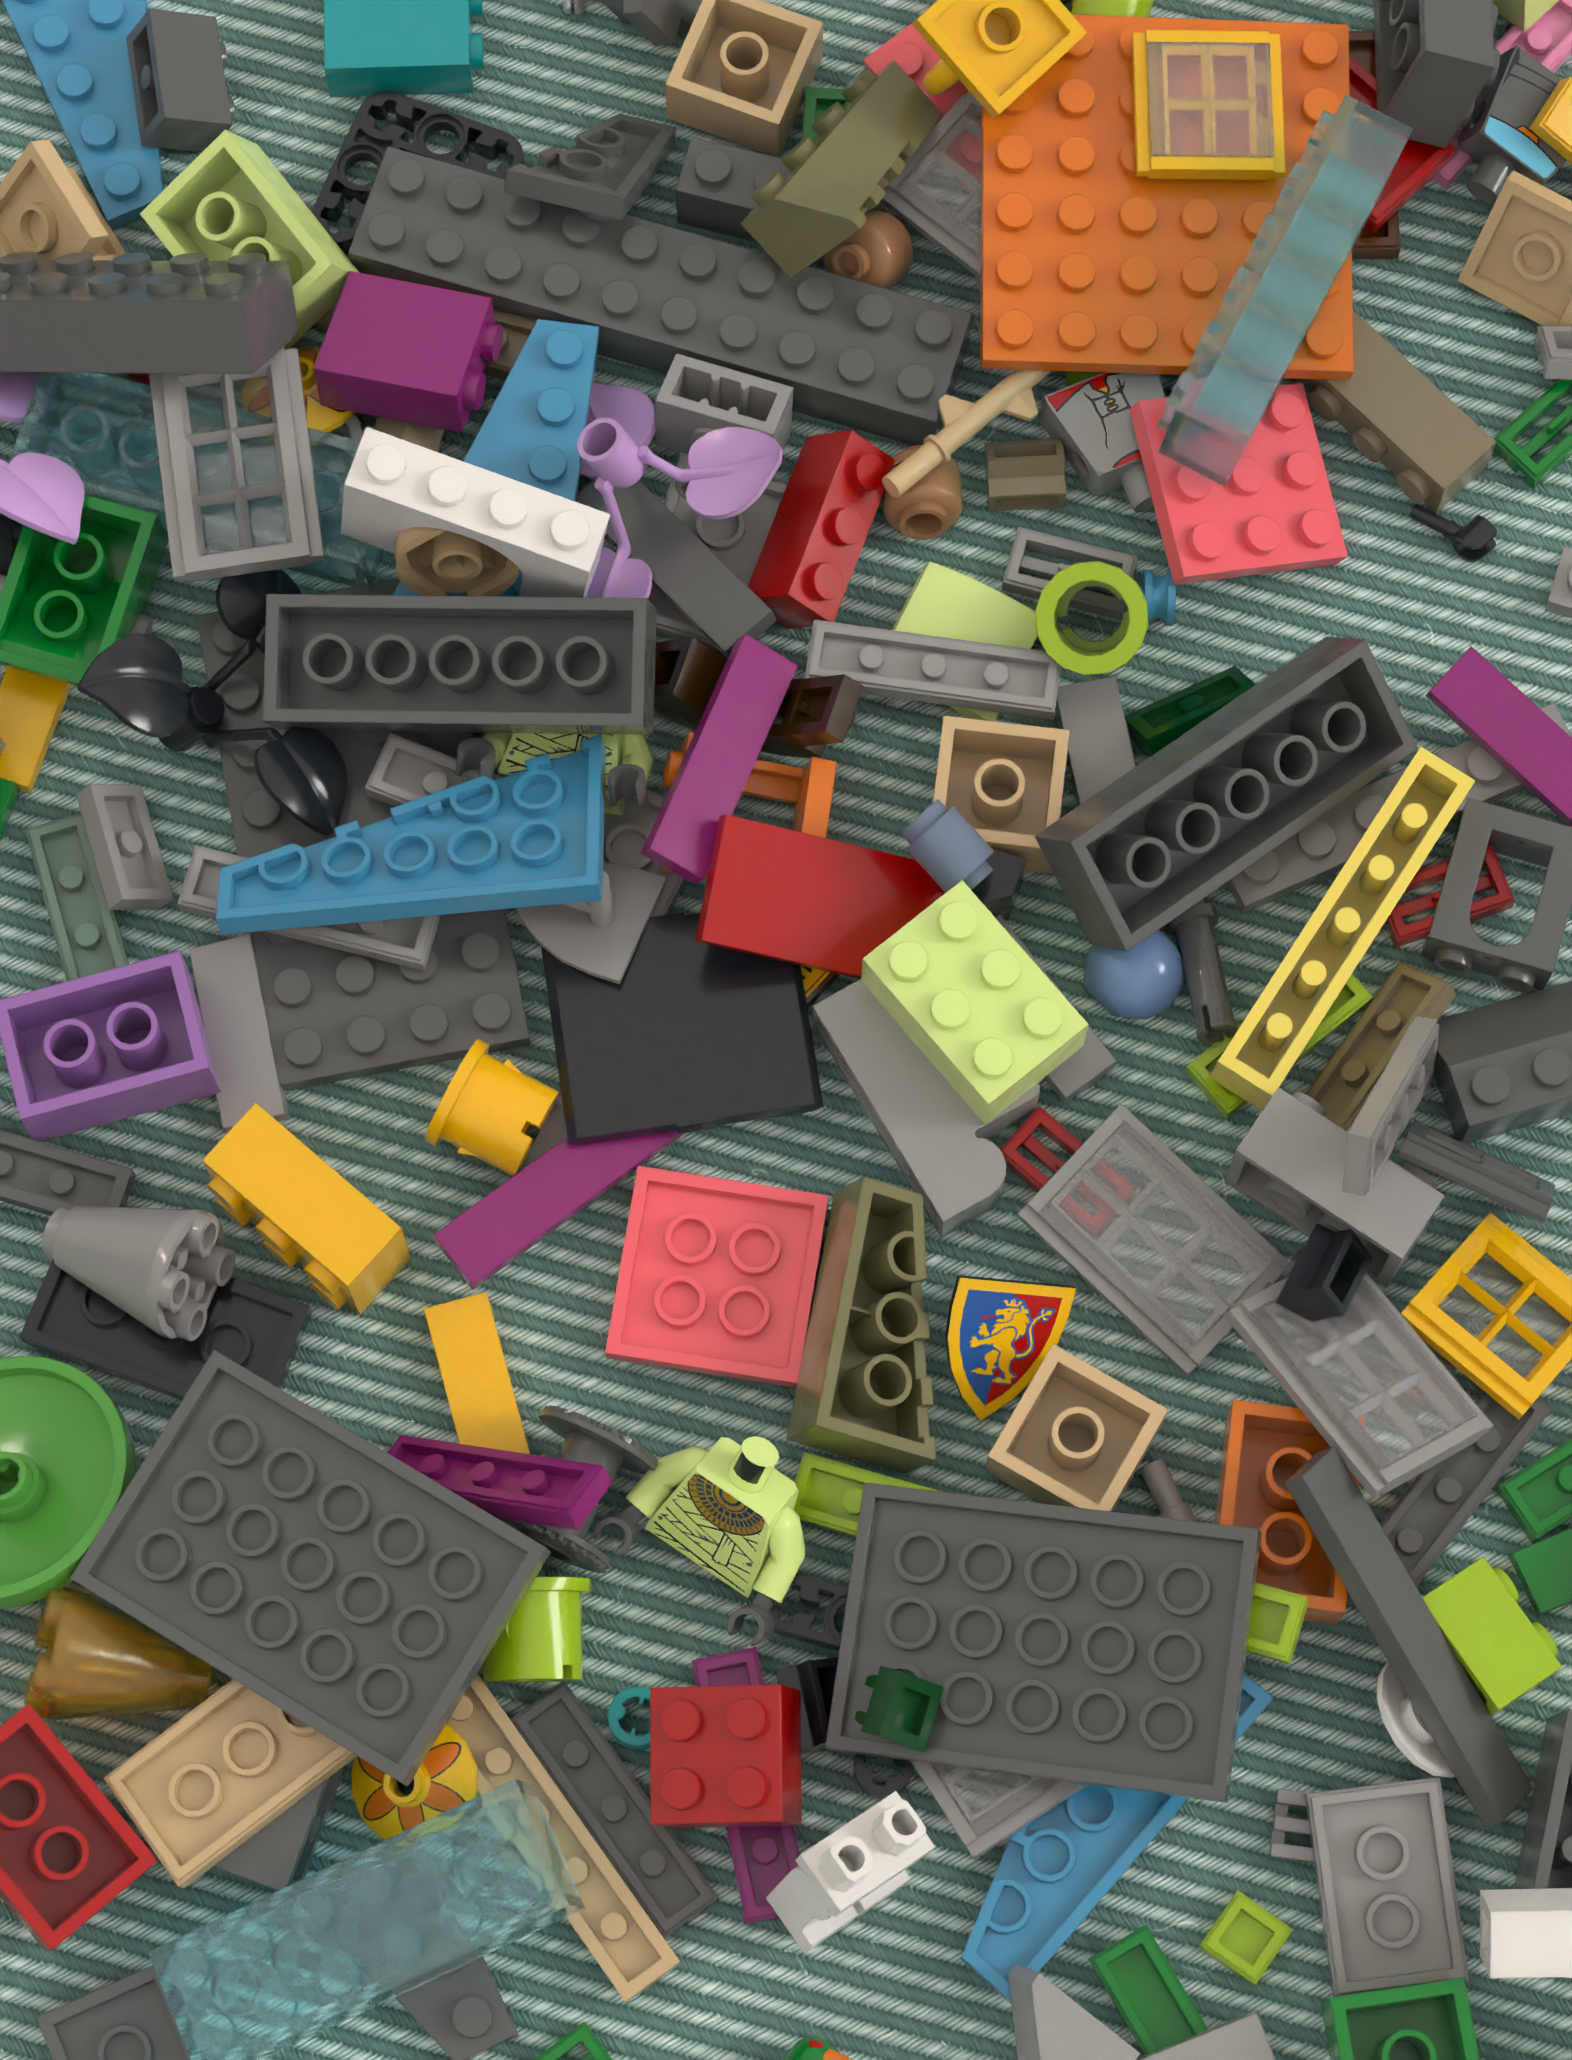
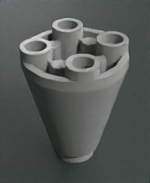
M75 1206L72 1209L59 1208L49 1218L42 1238L44 1255L54 1259L55 1265L157 1334L170 1339L182 1338L194 1341L200 1336L206 1323L207 1309L217 1286L222 1287L230 1280L235 1267V1251L225 1247V1236L221 1221L214 1214L201 1209Z

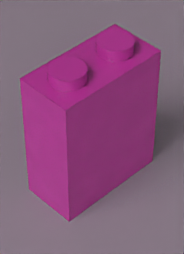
M350 271L313 368L321 406L463 433L470 411H478L482 405L486 387L484 371L488 360L495 362L501 351L503 327L495 323L492 298Z

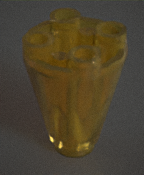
M63 1587L60 1591L49 1590L45 1608L40 1610L34 1639V1647L45 1649V1654L38 1653L34 1671L29 1673L23 1707L29 1703L41 1719L51 1721L185 1710L188 1704L199 1705L206 1700L212 1672L210 1664L115 1606L74 1588Z

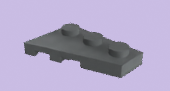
M617 114L577 134L574 147L566 151L551 147L539 153L538 165L529 169L528 166L519 163L507 169L504 192L580 210L583 215L593 220L609 221L617 219L622 221L673 151L676 127L624 114Z
M435 1849L312 1907L452 2060H470L519 2036Z

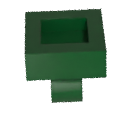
M880 1666L878 1675L868 1676L865 1681L866 1686L873 1688L867 1712L856 1711L854 1719L863 1725L861 1732L908 1749L925 1752L944 1687L900 1670Z

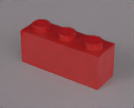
M853 430L805 438L748 584V587L773 611L777 619L775 622L786 629L813 627L814 620L834 622L884 493L885 487L883 486L882 478L893 469L895 460Z

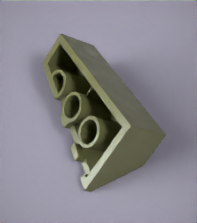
M895 60L876 74H873L866 68L853 78L841 91V94L847 101L843 105L839 102L833 104L811 126L817 133V136L813 140L808 136L805 137L782 159L781 162L787 168L784 174L781 175L778 171L775 172L751 195V198L757 205L740 224L790 278L862 228L867 221L864 215L868 209L871 211L879 204L886 194L883 189L900 175L906 166L904 161L918 150L943 115Z

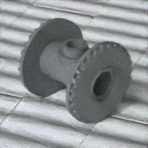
M552 1405L545 1406L538 1416L539 1420L546 1427L565 1439L560 1452L553 1456L544 1451L541 1454L543 1457L602 1465L606 1469L611 1481H613L619 1467L643 1475L648 1470L655 1471L658 1459L647 1449L622 1433L594 1419ZM597 1505L579 1530L496 1517L546 1547L551 1552V1556L576 1567L596 1573H605L612 1563L607 1555L583 1540L599 1509Z

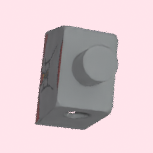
M1102 372L1045 395L1040 420L1052 439H1062L1065 458L1090 493L1094 496H1101L1123 487L1135 512H1144L1154 508L1129 409L1139 400L1165 398L1159 374Z

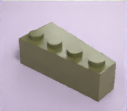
M867 1177L860 1178L834 1194L786 1440L903 1474L936 1461L935 1437H929L928 1407L933 1405L932 1378L926 1377L925 1340L930 1338L929 1313H923L922 1280L927 1278L922 1194Z

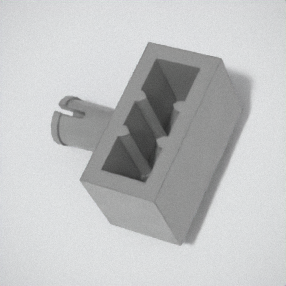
M676 353L655 400V445L688 454L692 444L706 433L725 427H744L770 435L780 444L784 451L792 431L793 387ZM688 458L683 469H690ZM676 480L674 484L675 490L686 500V489L689 482L683 483Z

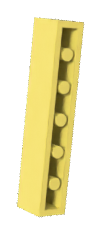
M1420 747L1225 1049L1209 1078L1263 1111L1475 782L1474 779L1423 747Z

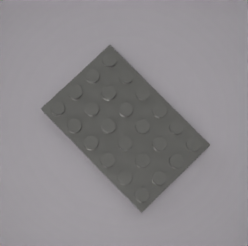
M214 1350L70 1579L408 1786L551 1552L543 1545Z
M864 1483L825 1748L831 1751L1228 1803L1262 1533L1259 1529ZM880 1666L900 1670L944 1687L925 1752L908 1749L861 1732L863 1725L854 1719L856 1711L867 1712L873 1688L866 1686L865 1681L868 1676L878 1675Z

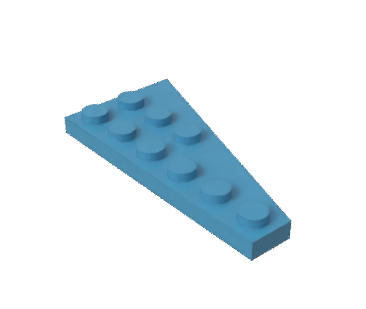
M1 0L110 228L113 231L143 218L140 213L164 190L161 148L141 146L126 41L127 36L148 11L147 0Z
M538 319L463 462L576 502L582 457L577 451V441L580 433L587 426L600 336L599 327ZM520 569L516 582L502 594L496 596L519 597L522 583ZM401 581L393 594L422 596L412 592ZM446 592V596H467V592Z
M602 734L580 741L582 750L550 761L546 753L526 760L527 769L506 777L493 780L483 775L390 808L392 817L359 828L356 820L334 828L336 837L305 848L291 843L220 868L216 921L221 934L602 900L606 749Z
M1244 1673L1235 1743L1273 1699L1268 1692L1246 1673ZM1087 1785L1011 1835L961 1960L1011 2004L1008 1974L1013 1966L1017 1963L1040 1972L1188 1798Z

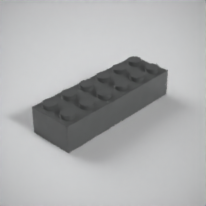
M29 252L13 253L0 258V372L254 374L299 333L289 261H266L265 255L261 253L239 254L229 258L228 261H208L207 255L204 253H185L171 258L170 261H150L149 254L139 252L123 254L115 257L113 260H93L92 254L84 252L62 255L56 260H37L36 255Z
M267 594L263 722L278 730H288L295 726L327 731L653 735L657 608L647 598Z
M1324 637L1035 835V838L1090 944L1127 952L1418 749V746L1366 639Z

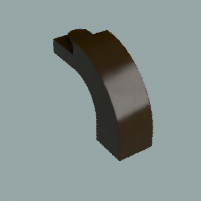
M693 637L656 642L654 710L696 731L727 662V658ZM845 674L792 679L760 752L789 757L820 758L826 744L844 742L846 733L854 722L855 707L863 685Z

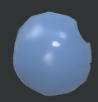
M1159 930L1127 952L1092 945L1083 959L1084 986L1087 993L1094 996L1115 1017L1147 1020L1170 1008L1184 986L1185 972L1181 954L1173 942Z

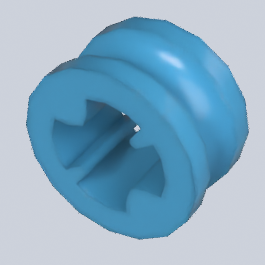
M1144 570L1142 593L1147 601L1149 625L1153 619L1158 618L1164 622L1165 626H1173L1176 585L1173 584L1171 572L1167 570L1164 576L1157 577L1153 574L1152 570Z

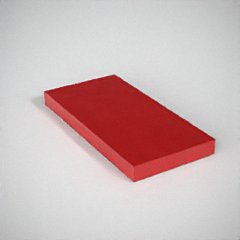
M725 814L719 816L695 941L861 979L862 959L943 896L945 892L915 859Z

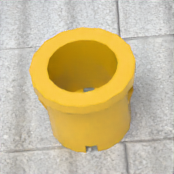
M478 1038L467 1052L443 1095L429 1124L424 1141L436 1147L441 1140H444L459 1148L458 1154L474 1156L514 1176L518 1173L534 1143L531 1137L525 1135L529 1126L531 1125L541 1130L558 1098L559 1091L519 1071L508 1059L504 1063L488 1055L490 1044Z

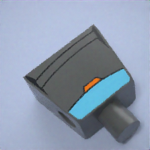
M1518 45L1500 55V64L1495 80L1490 86L1484 85L1475 99L1471 119L1462 128L1458 138L1459 148L1479 163L1467 183V189L1477 199L1488 204H1495L1507 177L1513 170L1543 185L1567 161L1529 129L1561 79Z

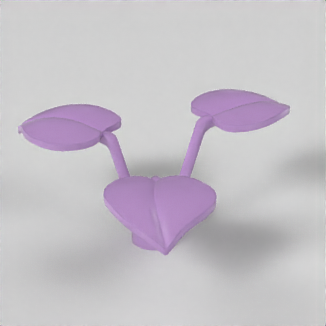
M0 372V419L11 423H21L39 412L46 395V381L42 372ZM21 453L15 456L9 464L0 459V513L38 532L75 545L80 532L85 494L83 482L79 474L61 460L40 453Z
M593 382L587 426L582 430L577 441V451L582 457L580 476L589 480H596L594 486L601 493L607 513L610 514L609 519L618 548L615 553L609 548L602 547L599 562L586 597L648 599L651 592L653 576L651 568L640 559L628 558L631 553V545L613 493L614 487L627 488L634 485L642 477L644 465L648 464L679 482H689L686 489V500L694 512L707 519H727L748 509L767 488L783 459L782 454L784 451L780 444L770 435L750 428L725 427L706 433L692 444L688 453L690 469H681L658 457L648 448L655 434L656 427L655 405L646 394L630 387L603 385Z

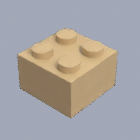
M702 0L665 84L667 118L779 158L803 104L805 87H810L823 58V22L762 0Z
M943 716L933 802L939 799L948 810L954 806L990 847L1026 859L1025 871L1052 874L1053 871L1035 835L1060 819L1070 730Z
M1053 1344L987 1457L985 1471L1043 1504L1113 1512L1162 1427L1168 1409Z

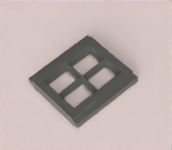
M1416 1119L1413 1120L1398 1153L1399 1157L1541 1223L1546 1218L1554 1200L1555 1184Z

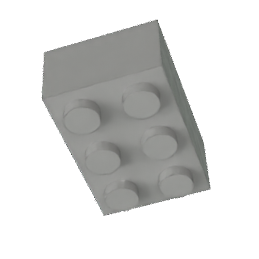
M1278 1087L1237 1147L1224 1182L1308 1238L1316 1223L1334 1232L1352 1229L1373 1257L1366 1273L1372 1280L1387 1288L1427 1229L1445 1195L1435 1189L1437 1186L1435 1180L1422 1169L1409 1163H1404L1400 1167L1390 1159L1386 1161L1370 1192H1367L1365 1196L1343 1192L1347 1133L1351 1127L1345 1131L1325 1118V1109L1308 1095L1297 1091L1290 1095Z

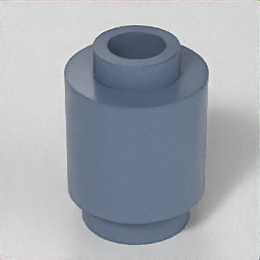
M939 799L933 802L900 832L910 844L906 850L945 893L962 880L972 890L994 870L985 860L995 851L954 806L948 810Z

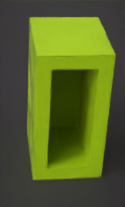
M1484 1556L1422 1597L1491 1717L1542 1684L1562 1667L1555 1657L1558 1655V1648L1552 1636L1540 1623L1530 1622L1516 1602L1519 1600V1595L1512 1580L1499 1567L1492 1569Z

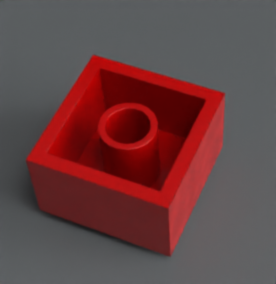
M782 1684L650 1688L651 1825L667 1828L802 1826L801 1691Z

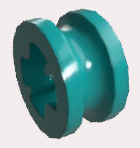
M631 1687L622 1690L613 1698L608 1709V1723L613 1737L620 1745L630 1750H645L650 1748V1732L637 1736L636 1728H632L631 1733L628 1734L620 1727V1724L627 1719L624 1707L629 1703L639 1701L640 1709H643L646 1703L650 1704V1689L646 1687Z

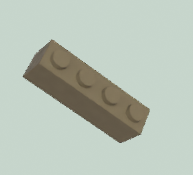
M1353 310L1354 372L1350 380L1282 379H1292L1295 383H1303L1309 402L1319 415L1328 421L1336 420L1352 435L1354 445L1363 456L1372 462L1380 461L1396 476V481L1406 496L1416 503L1424 502L1437 514L1488 466L1496 441Z

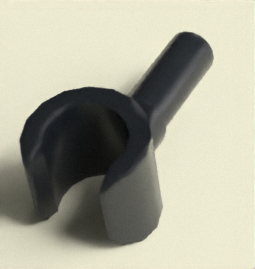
M1415 504L1410 512V518L1443 534L1445 538L1451 540L1454 550L1467 562L1480 560L1496 546L1493 538L1497 535V530L1483 516L1476 515L1465 526L1461 527L1453 520L1450 521L1419 504Z

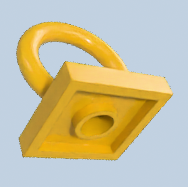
M937 0L912 23V26L941 58L923 79V87L926 92L931 95H939L960 80L992 118L1003 112L1087 34L1085 29L1060 0Z

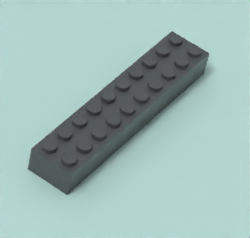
M387 147L348 252L350 261L360 273L491 297L493 310L533 320L542 319L598 326L600 335L598 355L663 374L668 373L677 353L793 387L792 411L909 445H923L924 438L930 434L936 435L941 431L943 421L938 407V400L945 394L953 395L969 347L972 313L809 266L790 278L774 259L767 254L627 214L622 221L617 219L609 221L593 220L583 215L580 210L504 192L505 179L393 147Z

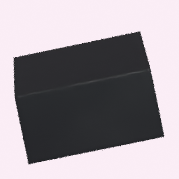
M991 847L995 852L985 861L994 870L971 891L995 918L1001 915L1004 920H1007L1011 915L1023 883L1026 859Z
M1316 1223L1275 1303L1311 1322L1344 1316L1373 1257L1352 1229L1334 1232Z
M838 1657L808 1660L796 1666L776 1670L778 1684L801 1691V1755L827 1750L825 1746Z

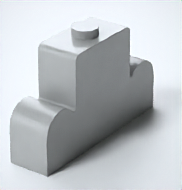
M861 979L813 1005V1026L912 1190L923 1195V1208L940 1236L943 1237L987 1212L997 1204L1003 1193L1006 1161L1002 1151L987 1139L1026 1118L1035 1111L1040 1094L1039 1083L985 1125L865 987Z

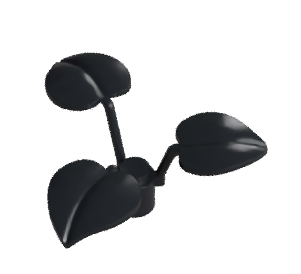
M282 569L225 576L221 579L216 591V604L219 615L228 630L234 635L246 639V642L201 687H190L188 684L180 682L183 668L178 653L165 641L153 635L133 634L126 636L107 647L90 664L78 684V691L100 702L133 730L150 737H158L171 750L186 751L201 740L209 748H213L221 742L268 741L256 750L253 758L257 776L268 794L289 814L316 832L329 836L335 831L334 828L338 827L347 790V772L339 750L328 737L316 729L295 726L288 729L283 736L273 727L219 730L225 708L221 697L215 692L216 689L255 652L257 647L265 655L266 595L302 594L295 582Z

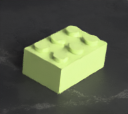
M226 129L140 213L173 257L185 253H204L207 255L208 261H228L229 258L239 254L261 253L265 255L266 261H289L299 333L284 346L285 350L297 342L339 301L349 272H359L258 144Z
M963 880L862 959L861 982L985 1125L1084 1046L1089 1024Z

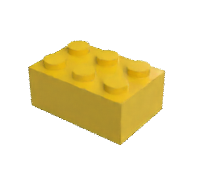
M257 1103L247 1111L202 1160L211 1178L207 1187L217 1197L214 1201L215 1204L242 1228L249 1221L256 1225L255 1229L265 1239L262 1242L264 1247L286 1267L291 1269L297 1261L305 1267L303 1269L304 1272L313 1280L310 1286L337 1310L346 1303L361 1315L412 1259L402 1228Z

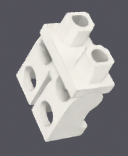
M895 1791L800 1854L795 1860L799 1866L791 1870L766 1899L805 1954L848 1925L856 1917L861 1916L905 1886L911 1879L905 1869L929 1854L935 1848V1845L926 1834L925 1825L909 1802L903 1800Z

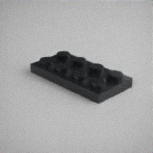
M52 1259L20 1334V1338L29 1345L182 1401L214 1350L281 1389L313 1311L309 1305L231 1277L224 1286H217L207 1309L206 1323L200 1336L194 1341L182 1338L170 1339L157 1334L55 1265L54 1259Z

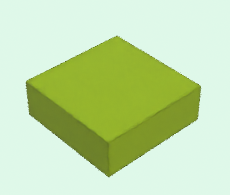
M1237 1890L1198 1948L1254 1987L1293 1929Z

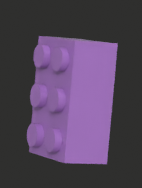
M180 951L0 1000V1037L20 1120L33 1140L43 1142L221 1092L193 979Z

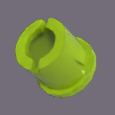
M1101 561L1075 563L1056 573L1042 590L1035 610L1037 635L1046 653L1063 668L1083 675L1108 673L1126 664L1142 646L1149 625L1147 601L1138 583L1121 568ZM1100 586L1109 589L1117 596L1119 601L1124 599L1129 611L1122 613L1123 618L1118 630L1104 640L1090 641L1081 638L1073 631L1072 627L1061 629L1058 618L1068 615L1071 599L1078 591L1086 587Z
M536 1577L482 1664L483 1682L514 1683L583 1680L582 1594L591 1593V1579L582 1577Z

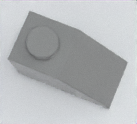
M1017 1963L1013 1966L1008 1974L1018 2060H1136L1140 2053L1042 1974Z

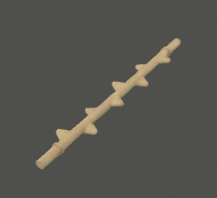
M1014 370L975 403L945 394L938 400L944 428L936 435L930 434L924 438V444L882 478L883 486L887 492L895 498L900 497L937 465H945L949 462L954 451L1001 413L1027 421L1033 420L1038 415V409L1032 387L1052 371Z

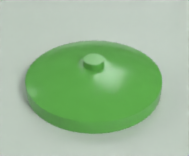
M16 1356L0 1359V1609L14 1608L35 1602L55 1593L74 1581L70 1577L136 1472L135 1448L126 1419L118 1406L101 1386L87 1374L64 1362L49 1358Z

